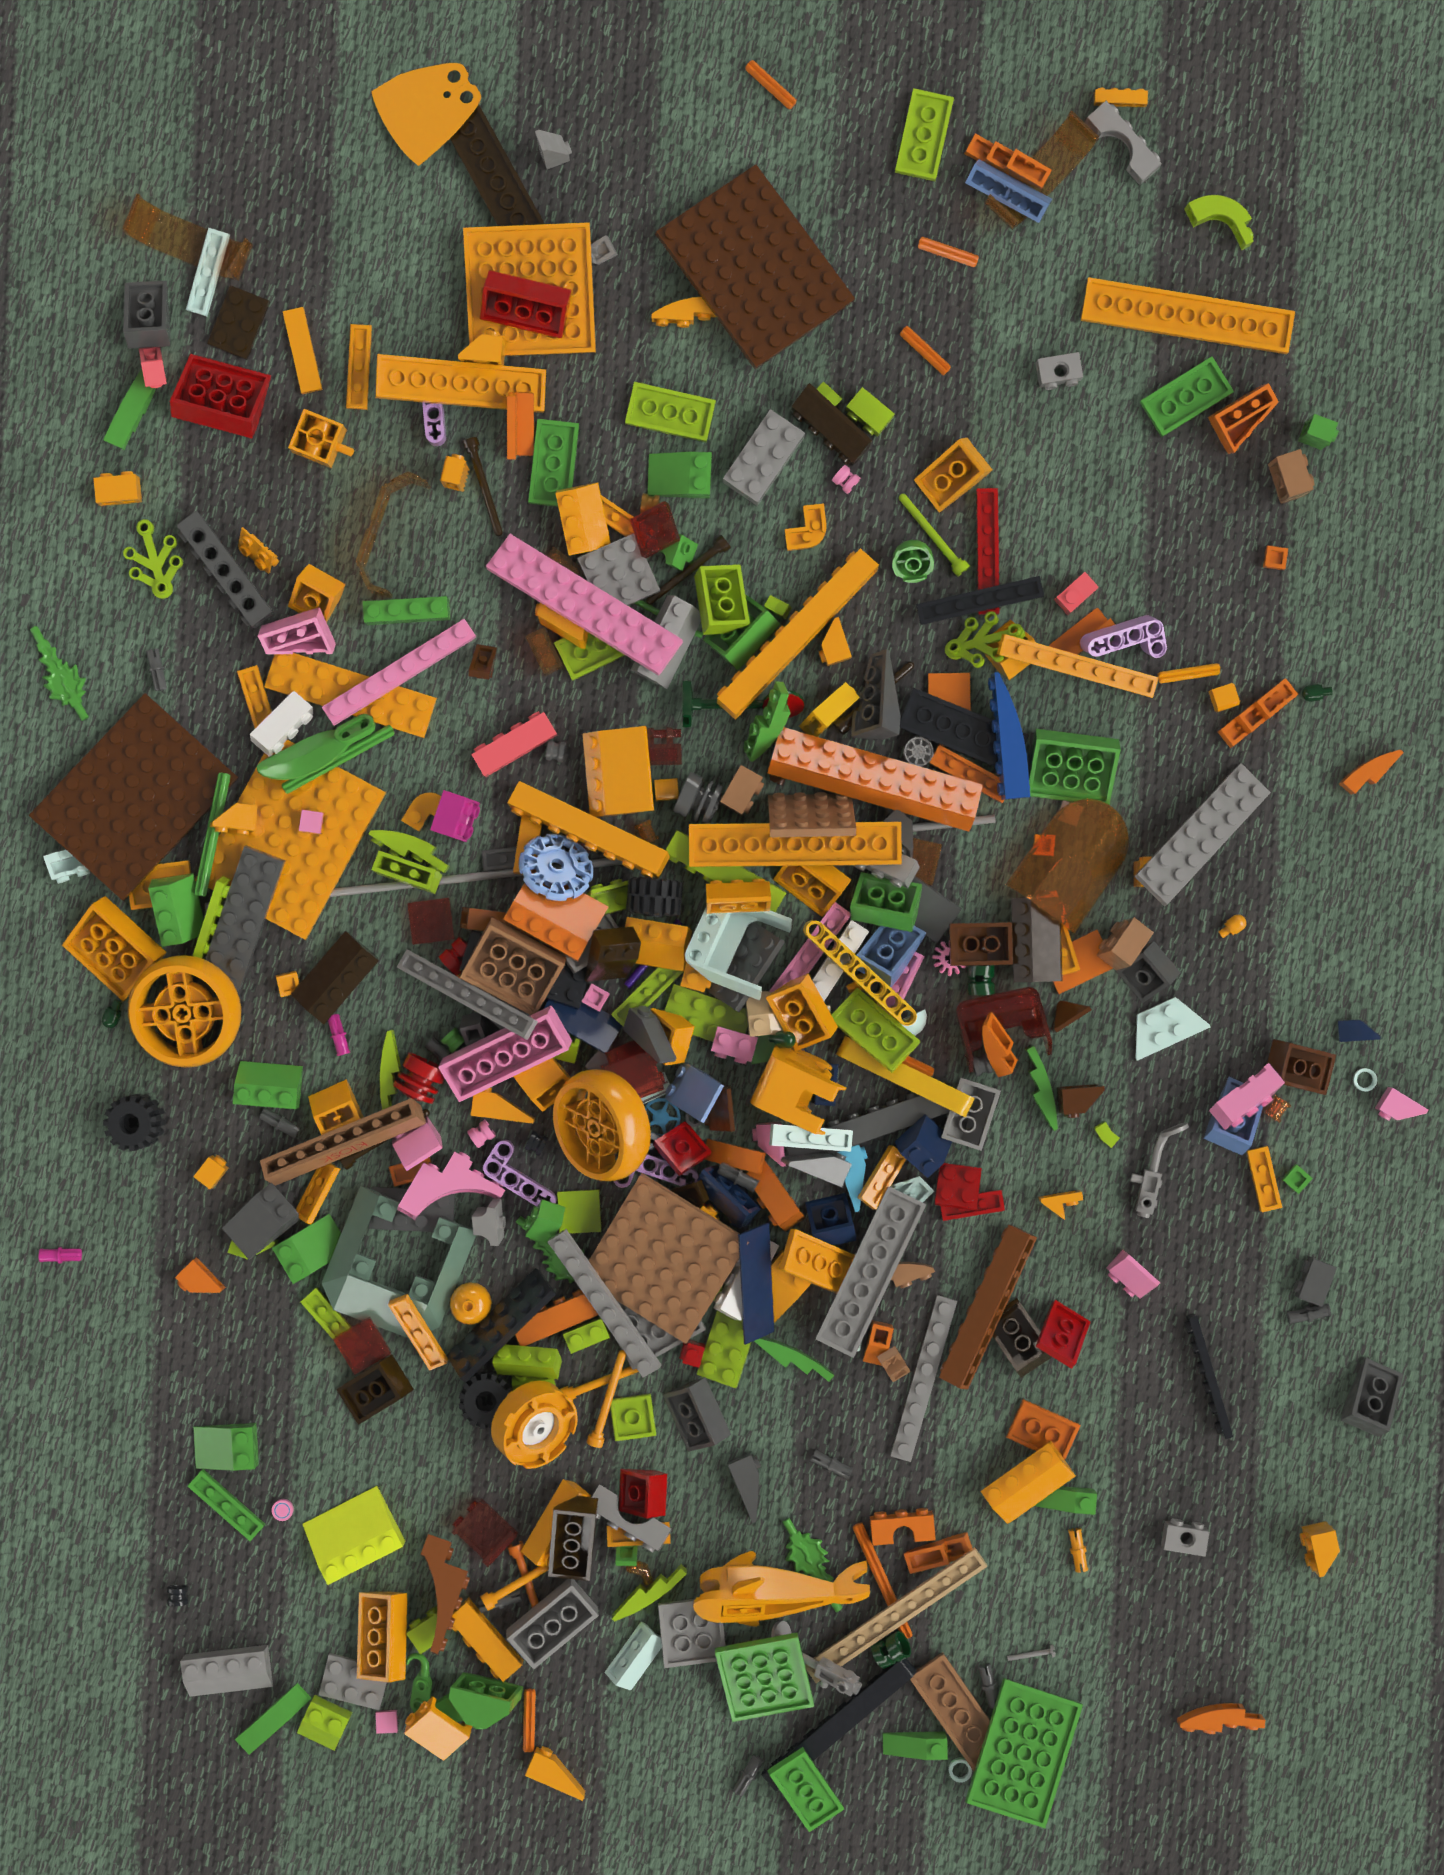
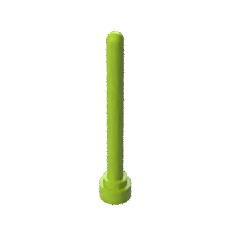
M900 494V502L952 563L953 573L959 577L963 571L969 569L970 565L966 560L958 559L906 494Z

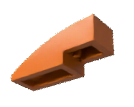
M1397 750L1370 759L1350 772L1339 785L1352 795L1356 794L1366 781L1371 785L1376 784L1404 752Z
M990 1012L983 1024L982 1036L987 1058L999 1078L1012 1074L1018 1059L1011 1051L1014 1042L993 1012Z
M707 1139L706 1145L712 1153L704 1160L719 1164L726 1163L734 1168L762 1173L766 1156L765 1152Z
M964 1532L905 1552L904 1557L909 1572L912 1574L949 1565L950 1562L957 1560L973 1548L968 1533Z

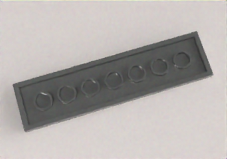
M247 845L243 848L205 959L219 967L230 978L238 995L240 994L285 864V860ZM199 978L197 983L205 987L212 997H217L214 990Z

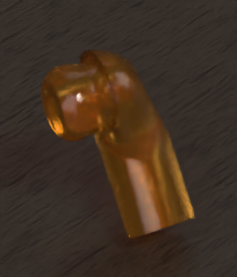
M637 1560V1566H626L628 1573L641 1576L644 1586L654 1583L649 1566L646 1563Z

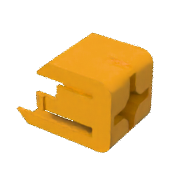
M775 1045L750 1102L755 1107L811 1133L825 1135L826 1132L820 1130L824 1119L811 1114L812 1111L808 1108L813 1094L833 1102L838 1091L846 1090V1087L830 1080L832 1074L829 1070H832V1066L825 1060L804 1050L795 1051L793 1047L780 1048Z

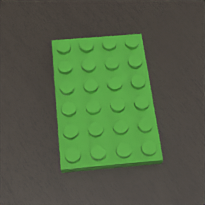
M1003 1678L965 1802L1046 1828L1083 1704Z

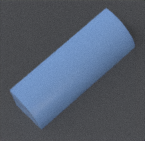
M980 159L974 164L965 182L1038 223L1052 201V198Z

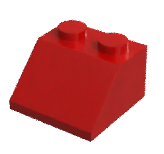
M621 1469L619 1511L646 1519L665 1516L667 1473L656 1470Z

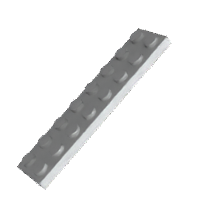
M1242 763L1239 764L1134 877L1163 906L1168 905L1271 792Z
M888 1186L819 1330L816 1340L854 1358L927 1204Z

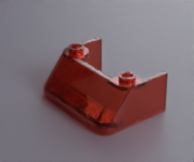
M1025 987L962 1001L957 1006L961 1042L969 1073L974 1072L972 1052L978 1051L982 1047L983 1039L981 1034L983 1024L990 1012H993L1004 1029L1022 1025L1023 1032L1027 1037H1042L1047 1056L1052 1055L1050 1031L1039 993L1035 988Z

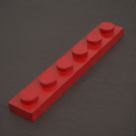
M998 488L976 489L978 590L999 585ZM1000 607L978 612V615H986L990 611L999 615Z

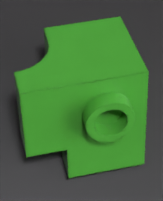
M662 530L655 550L665 555L666 564L683 571L685 563H692L698 544L681 534Z

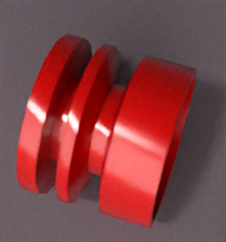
M409 1052L403 1066L410 1072L409 1074L399 1072L397 1076L405 1082L395 1080L393 1086L414 1100L433 1104L435 1098L428 1094V1092L438 1094L439 1091L432 1086V1083L443 1084L445 1078L438 1068V1064L429 1061L427 1064V1059Z

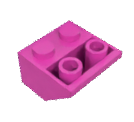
M443 790L430 830L467 842L473 834L472 825L474 819L479 815L480 803Z

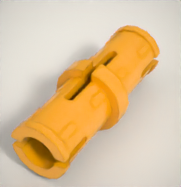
M1076 1528L1077 1537H1075L1074 1529L1068 1530L1072 1547L1070 1548V1553L1073 1554L1075 1572L1081 1573L1080 1564H1082L1083 1572L1088 1571L1085 1556L1087 1550L1086 1546L1083 1545L1081 1528Z

